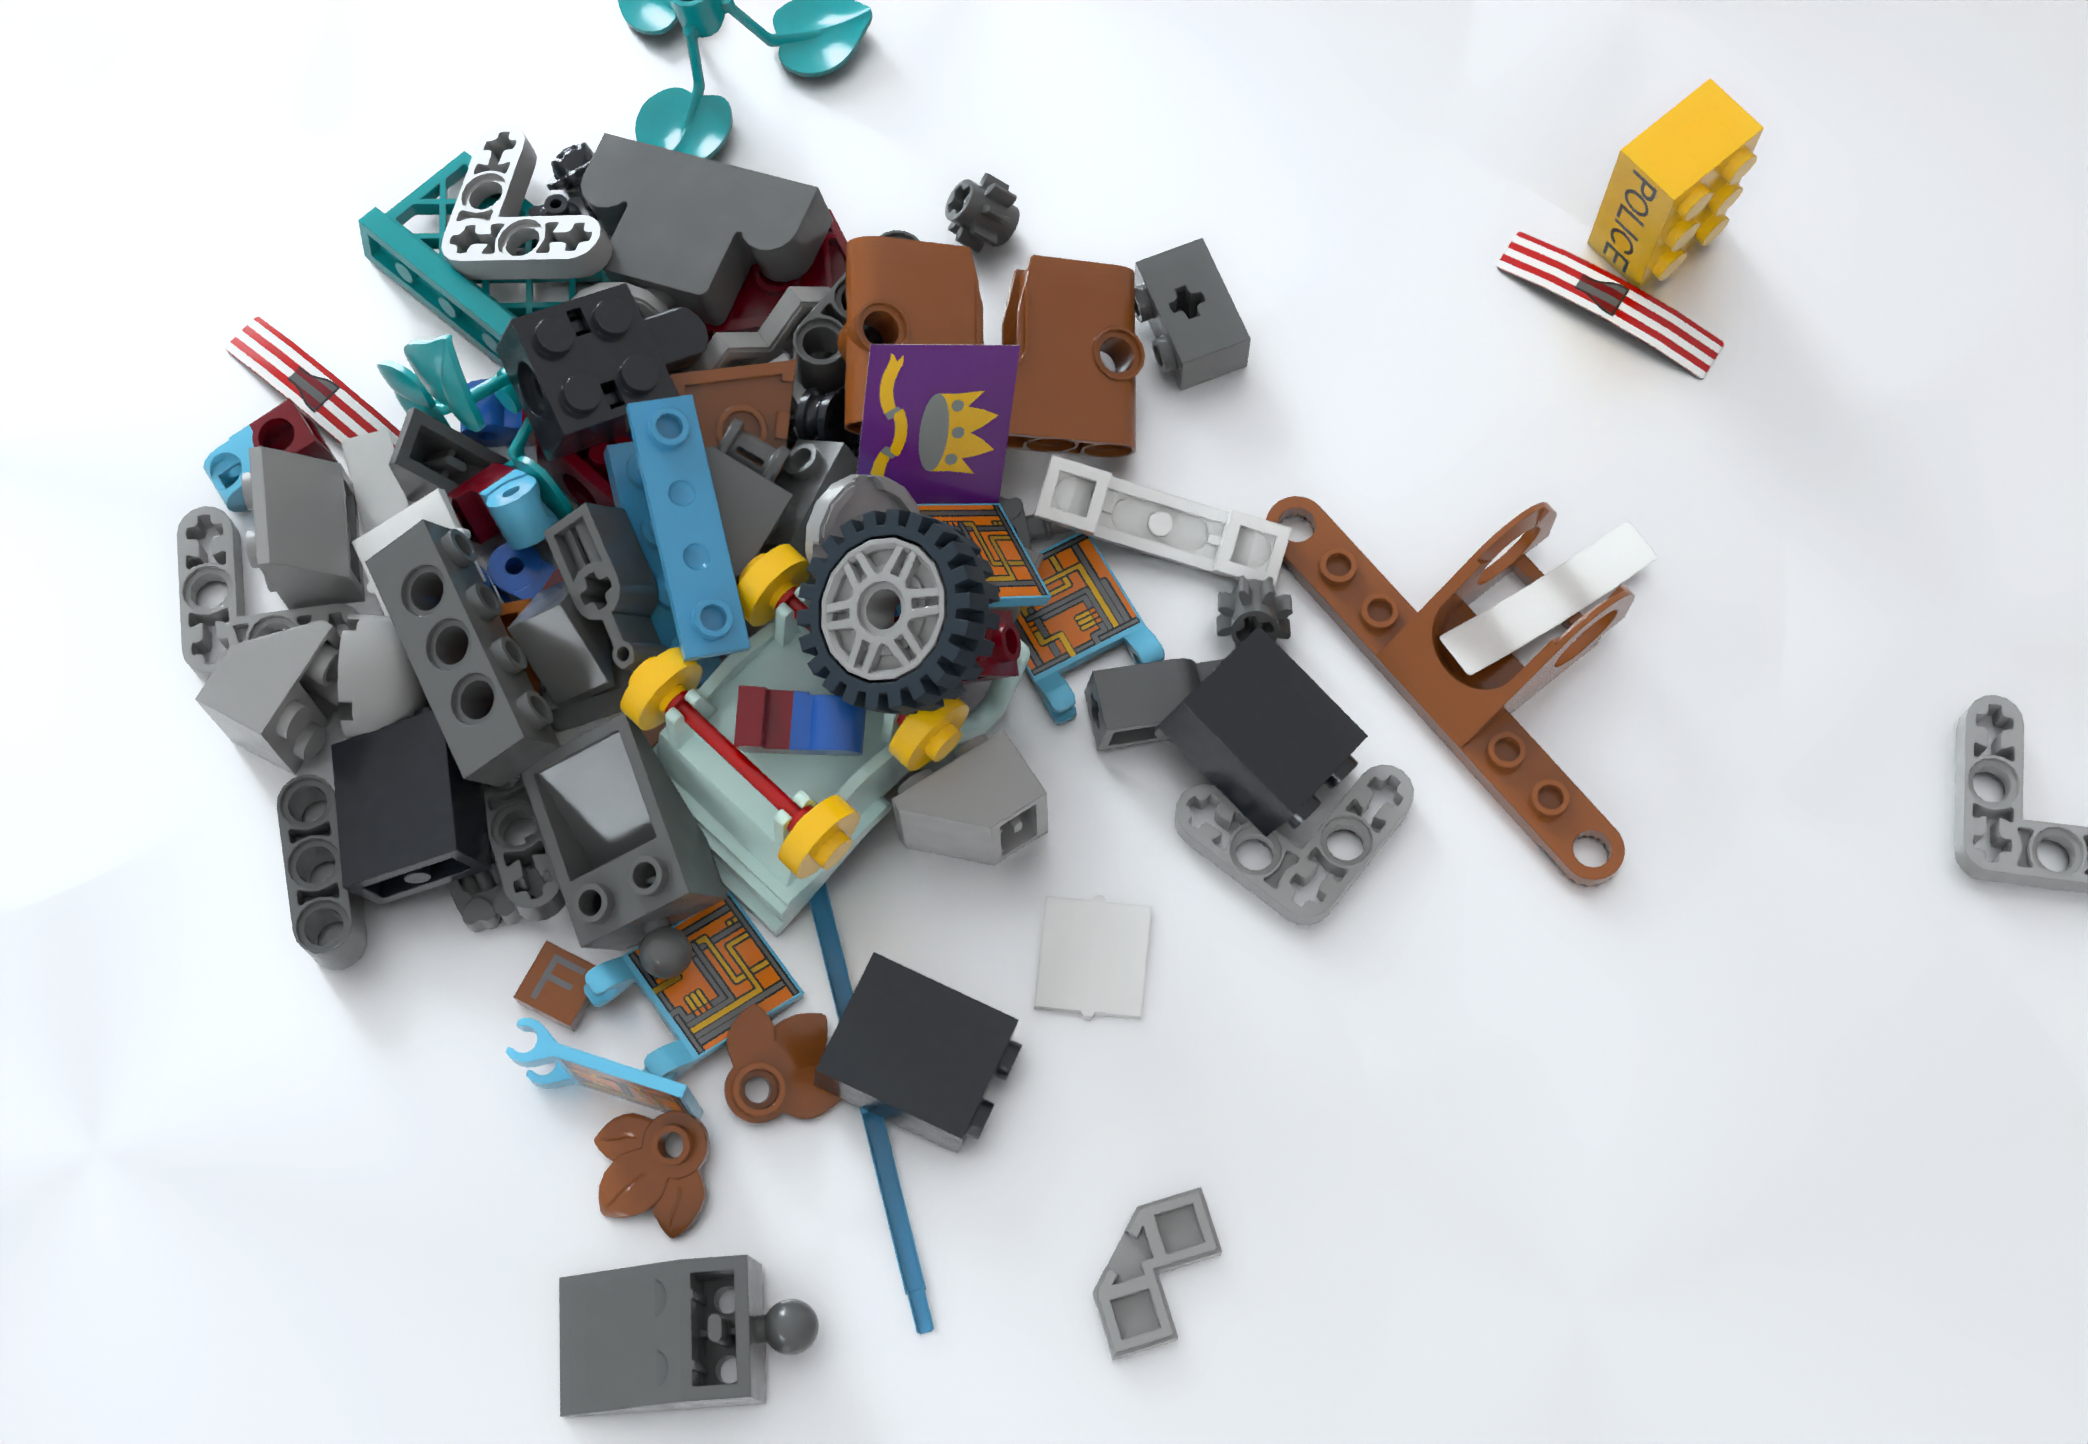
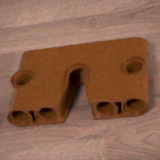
M862 236L847 242L846 323L839 332L837 344L839 353L846 363L844 428L848 432L861 435L870 344H872L864 335L863 325L874 327L879 331L884 344L984 345L983 303L971 247L884 236ZM1040 255L1031 256L1027 270L1016 269L1014 271L1002 321V345H1020L1006 449L1100 458L1123 457L1135 453L1136 375L1144 365L1145 353L1143 344L1138 336L1135 335L1134 271L1128 267L1114 264ZM1100 351L1105 352L1111 357L1115 365V372L1105 367L1101 360Z

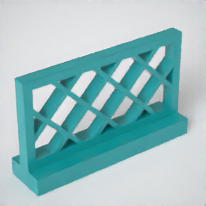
M463 151L386 213H383L375 206L358 220L362 246L364 256L497 364L504 367L495 348L509 321L513 318L564 303L533 302V283L569 282L570 301L576 295V282L610 281L603 269L590 277L508 280H468L453 269L443 255L441 244L447 228V215L452 214L457 200L448 199V189L466 175L472 159L471 155ZM493 194L494 198H486L480 203L478 209L482 210L494 205L502 194ZM525 198L518 217L529 216V209L534 206ZM415 215H439V233H412L403 225ZM530 240L519 248H525V254H527L537 246V243L534 240ZM490 283H526V302H498L490 295Z

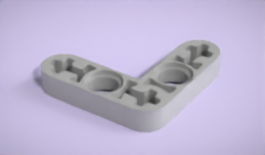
M515 125L498 126L488 131L478 142L442 239L441 249L443 255L452 268L468 280L568 279L590 277L600 272L612 257L613 247L599 222L593 217L585 215L518 217L536 166L537 154L523 130ZM493 194H502L494 205L486 209H478L480 203ZM534 239L539 240L537 246L531 252L523 256H514V253L522 244Z
M202 506L191 510L179 523L177 530L182 653L185 662L200 679L207 682L232 644L265 636L273 631L286 630L319 620H324L333 625L336 631L337 625L346 624L349 630H354L347 621V617L349 614H359V612L347 604H327L245 616L242 545L239 530L223 510L212 506ZM215 527L220 534L213 537L211 542L212 556L218 564L208 563L207 552L198 541L206 538L207 528ZM212 581L226 583L228 591L222 603L212 608H202L197 605V593L202 586ZM205 625L216 626L217 638L227 649L218 653L217 662L210 664L201 655L207 654L212 650V633Z
M1987 695L1975 700L1959 718L1956 729L1954 853L1957 863L1969 876L1983 881L2088 893V869L2085 870V874L2083 873L2088 859L2086 847L2088 846V827L2023 819L2024 722L2021 712L2014 703L2001 696ZM1985 715L1992 716L1993 726L2003 728V731L1993 740L1991 755L1980 756L1988 748V730L1985 727L1977 726V724ZM1979 772H1988L1997 776L2004 784V799L2000 802H1988L1979 797L1973 787L1974 775ZM2003 817L2004 819L1999 818L1990 827V844L1994 848L2001 849L2002 852L1992 861H1987L1985 850L1974 848V844L1985 835L1987 819ZM2051 840L2063 846L2069 856L2067 870L2055 872L2043 866L2037 855L2039 842Z
M1377 765L1369 768L1360 776L1303 849L1299 848L1277 830L1265 837L1216 786L1209 784L1189 787L1181 794L1176 803L1174 824L1178 835L1185 843L1287 920L1297 925L1309 926L1321 922L1330 914L1403 822L1413 802L1414 788L1410 778L1404 771L1395 766ZM1386 785L1393 787L1396 790L1393 801L1397 807L1385 803L1375 814L1370 825L1362 818V815L1369 808L1374 794L1370 787L1372 786L1379 791L1384 789ZM1208 804L1215 806L1214 820L1227 832L1230 831L1233 821L1241 825L1232 833L1227 842L1226 849L1223 850L1217 846L1221 842L1222 832L1212 824L1205 822L1199 829L1191 825L1193 812L1190 809L1191 806L1200 810L1206 808ZM1349 809H1354L1356 814L1348 812ZM1372 827L1381 829V831L1376 833ZM1340 829L1355 832L1363 843L1362 854L1352 860H1341L1334 857L1327 846L1329 835ZM1259 839L1271 848L1273 860L1264 869L1250 870L1238 861L1236 855L1238 846L1246 840ZM1314 856L1319 864L1329 872L1321 882L1316 896L1321 903L1318 905L1314 901L1308 900L1303 906H1300L1293 901L1296 889L1291 884L1295 882L1304 887L1311 881L1319 867L1318 863L1309 860ZM1333 875L1342 877V880L1337 882Z

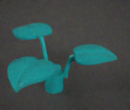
M617 0L622 16L627 24L642 34L661 35L672 29L679 20L687 42L693 77L692 93L684 88L672 87L661 90L646 100L636 118V140L706 159H711L725 145L730 136L733 123L731 106L722 96L703 95L705 82L698 46L699 37H709L719 31L725 14L729 13L767 46H780L778 55L782 66L786 70L803 77H819L841 68L852 57L871 24L873 18L871 8L855 0H792L777 9L773 15V27L776 34H772L735 5L734 0Z
M451 334L430 340H413L404 346V355L415 374L403 365L391 360H382L376 365L406 414L408 409L415 407L449 427L451 426L443 415L452 412L468 429L474 432L481 431L485 427V423L476 403L493 393L510 412L517 414L523 409L504 367L495 376L469 389L452 342ZM526 417L508 449V455L511 460L504 465L533 476L540 485L541 499L560 521L573 512L574 508L548 472L535 461L526 457L524 446L533 431Z

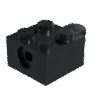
M623 283L511 319L495 349L549 462L630 434L631 429L626 412L628 403L679 396L670 376L671 374L693 369L707 349L708 333L706 325L700 317L685 307L673 308L643 318L627 283Z

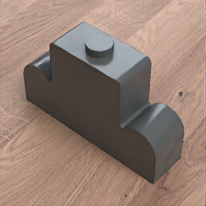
M604 133L581 182V191L584 199L598 218L601 227L607 235L612 237L610 240L613 247L612 257L603 268L609 281L626 282L648 290L663 302L669 310L673 308H688L697 314L703 323L714 326L722 325L726 321L753 264H757L763 275L773 281L788 282L798 279L814 263L833 222L822 194L816 186Z

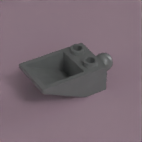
M622 713L561 745L522 772L521 776L580 947L622 951L641 941L639 959L646 972L659 979H672L681 975L688 968L692 959V946L682 931L670 926L727 899L728 896L706 836L642 730ZM656 875L654 883H647V879Z
M749 1255L679 1259L560 1277V1417L766 1403L765 1343H768L775 1351L784 1355L803 1353L813 1345L817 1338L819 1330L817 1315L811 1306L798 1299L782 1300L772 1306L768 1313L764 1315L762 1264ZM734 1289L735 1311L724 1314L719 1307L720 1297L725 1291ZM736 1358L737 1381L727 1384L721 1377V1367L728 1359Z

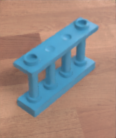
M691 394L628 403L626 412L633 441L607 445L603 455L615 507L625 509L657 584L658 601L653 614L650 616L662 645H666L669 649L680 647L684 662L695 660L702 667V677L696 689H699L721 664L720 655L748 651L751 645L693 395Z

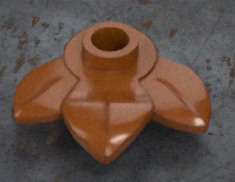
M751 1004L738 1015L727 1035L726 1045L733 1068L728 1073L724 1084L725 1100L734 1115L750 1123L768 1122L778 1117L781 1113L800 1119H810L823 1114L842 1099L814 1086L815 1069L825 1051L828 1027L826 1016L822 1013L796 1014L783 1019L774 1026L770 1017L756 1004ZM752 1077L764 1079L769 1086L767 1098L760 1103L750 1101L745 1094L746 1083Z
M678 1111L665 1112L655 1119L637 1113H629L613 1118L594 1139L595 1145L602 1154L613 1161L604 1172L599 1185L598 1199L602 1215L611 1218H626L645 1213L651 1209L660 1227L669 1238L680 1236L694 1223L706 1199V1187L700 1171L710 1149V1140L706 1127L696 1116H690ZM672 1132L677 1133L683 1140V1150L676 1158L670 1156L665 1149V1140Z

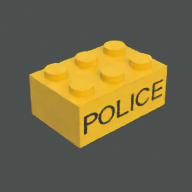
M1711 78L1708 79L1620 150L1587 243L1626 281L1639 289L1655 276L1660 281L1665 280L1683 263L1687 256L1685 252L1698 241L1703 246L1709 244L1729 223V218L1725 214L1743 191V188L1739 185L1741 178L1752 168L1757 160V156L1753 151L1764 127Z

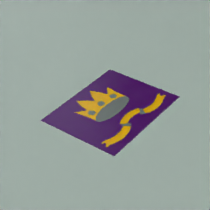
M870 344L857 475L888 477L904 486L917 504L999 503L1020 345Z

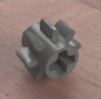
M985 173L979 184L970 179H965L956 185L945 206V216L951 221L948 230L956 234L955 241L966 247H971V250L976 253H980L985 242L998 247L1005 244L1011 238L1018 225L1020 212L1018 207L1013 205L1017 195L1008 191V184L989 173Z
M1242 575L1239 576V584L1233 589L1231 594L1219 592L1218 611L1221 614L1216 617V633L1221 637L1231 635L1235 648L1258 626L1275 642L1278 637L1281 639L1290 638V620L1287 617L1293 613L1291 595L1286 594L1276 595L1272 577L1269 576L1262 581L1257 579L1247 580Z

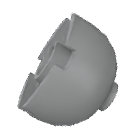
M349 614L347 621L354 630H342L338 657V702L352 703L353 720H340L346 740L413 717L416 710L429 707L427 697L390 617Z

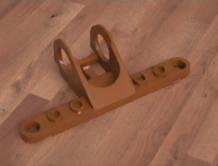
M1291 496L1274 504L1268 512L1266 520L1281 524L1284 518L1288 519L1291 515L1293 518H1296L1299 515L1300 519L1306 518V522L1311 523V528L1313 529L1312 536L1305 541L1294 542L1288 540L1282 561L1296 576V580L1532 841L1537 846H1541L1560 870L1565 873V877L1574 880L1575 884H1585L1587 887L1597 884L1601 885L1610 880L1624 860L1625 846L1620 833L1518 723L1511 713L1593 649L1603 634L1625 618L1635 598V595L1628 587L1620 585L1605 601L1592 608L1586 614L1582 615L1580 612H1577L1563 621L1561 624L1567 630L1560 637L1552 639L1525 667L1510 653L1473 675H1468L1441 642L1440 636L1477 616L1469 605L1513 571L1526 586L1544 576L1525 554L1550 534L1557 513L1547 502H1541L1528 508L1496 532L1419 612L1407 602L1316 502L1301 496ZM1522 535L1504 555L1487 567L1505 547ZM1582 836H1585V838L1592 836V839L1595 840L1598 838L1601 844L1604 843L1605 850L1608 851L1606 863L1599 867H1588L1580 863L1573 852L1575 840L1581 839Z

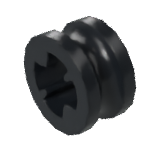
M811 387L807 389L801 396L796 413V431L799 439L841 442L846 432L844 428L845 394L839 391H831L825 395L824 391L819 388Z

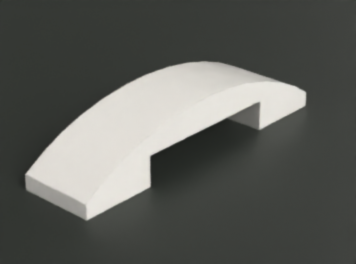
M1055 455L1051 456L1034 516L1078 533L1235 580H1239V576L1243 575L1247 580L1257 579L1262 581L1270 576L1273 578L1274 588L1292 530L1291 527L1236 510L1224 511L1113 477L1111 472Z

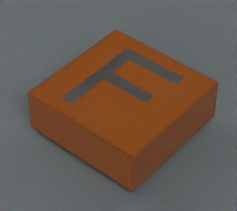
M546 940L513 998L517 1003L574 1031L590 1004V1000L584 993V986L586 985L585 975L596 965Z

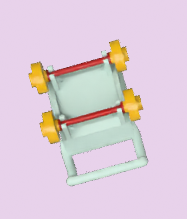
M790 544L779 545L767 553L756 556L746 565L739 576L737 589L744 619L754 627L771 621L749 638L751 648L748 651L731 653L696 691L695 689L702 677V667L695 660L684 662L680 647L668 649L657 657L648 658L636 668L629 679V686L620 703L621 711L641 730L653 729L666 721L665 728L659 734V741L652 749L706 836L724 888L731 892L776 937L789 925L865 835L891 810L892 805L883 796L909 771L918 770L931 760L934 762L942 760L955 746L983 735L1000 719L1013 698L1030 658L1029 647L1021 640V652L1017 659L1019 676L992 680L985 697L970 713L968 705L959 697L956 700L943 699L944 707L935 711L919 710L917 714H886L866 709L862 755L745 753L734 746L739 685L766 687L772 690L809 692L810 695H834L822 686L825 679L814 676L807 664L815 656L802 652L799 638L809 634L810 629L797 625V610L810 609L811 601L800 598L798 595L801 582H807L810 572L806 570L809 565L808 560Z

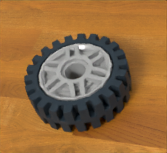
M887 509L886 512L874 510L862 514L863 521L850 519L839 526L844 537L829 535L820 545L828 554L827 559L812 557L806 569L817 576L815 585L801 582L798 595L800 598L811 601L810 609L797 610V625L810 629L809 634L799 638L802 652L815 656L807 663L813 675L824 678L825 681L822 686L831 694L842 697V701L886 714L909 715L917 714L919 710L935 711L945 706L943 699L956 700L967 691L961 682L962 680H977L984 670L975 662L978 655L990 657L995 642L985 639L986 629L999 630L1000 614L989 611V604L999 602L1000 597L998 586L986 582V579L994 575L989 561L978 557V554L982 551L973 540L964 537V532L950 524L924 514L900 509ZM901 602V614L899 620L895 623L894 613L896 607Z

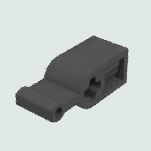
M584 503L543 532L572 601L579 613L589 620L603 621L614 646L612 656L618 667L622 670L635 671L648 658L657 657L669 649L666 645L661 644L650 618L657 605L658 588L625 509Z
M1179 658L1092 671L1084 694L1097 750L1168 740L1169 738L1157 726L1224 659L1195 663L1191 659Z

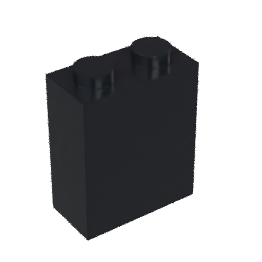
M1260 626L1247 636L1157 726L1265 837L1285 822L1293 829L1302 824L1322 803L1314 793L1324 783L1330 789H1333L1357 766L1358 762L1351 754L1368 737Z
M431 707L416 710L413 717L331 745L342 884L344 889L378 905H382L492 869L483 783L463 779Z
M873 952L815 1069L814 1086L958 1153L966 1135L976 1140L980 1138L995 1103L984 1099L985 1094L994 1076L1004 1081L1007 1080L1018 1057L1022 1044L1012 1040L1019 1020Z

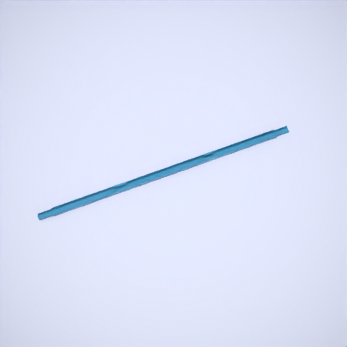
M825 882L809 902L838 1021H840L853 995ZM860 1107L905 1294L908 1295L916 1332L920 1334L931 1332L934 1329L925 1293L926 1286L885 1120Z

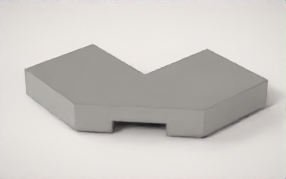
M789 286L758 332H716L707 344L705 352L689 372L769 363L783 353L788 359H793V336L795 330L828 293L830 287Z
M1201 1187L1137 1206L1109 1263L1093 1290V1298L1112 1360L1178 1340L1159 1274L1220 1256L1222 1253Z

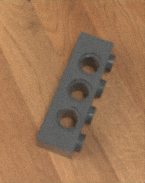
M422 519L365 561L463 779L502 787L560 747L559 741L551 727L553 715L546 701L535 692L525 671L527 659L524 652L509 637L499 616L502 613L499 599L484 584L474 563L477 560V553L473 544L457 529H449ZM494 698L493 706H492V708H491V710H490V705H491L492 699Z

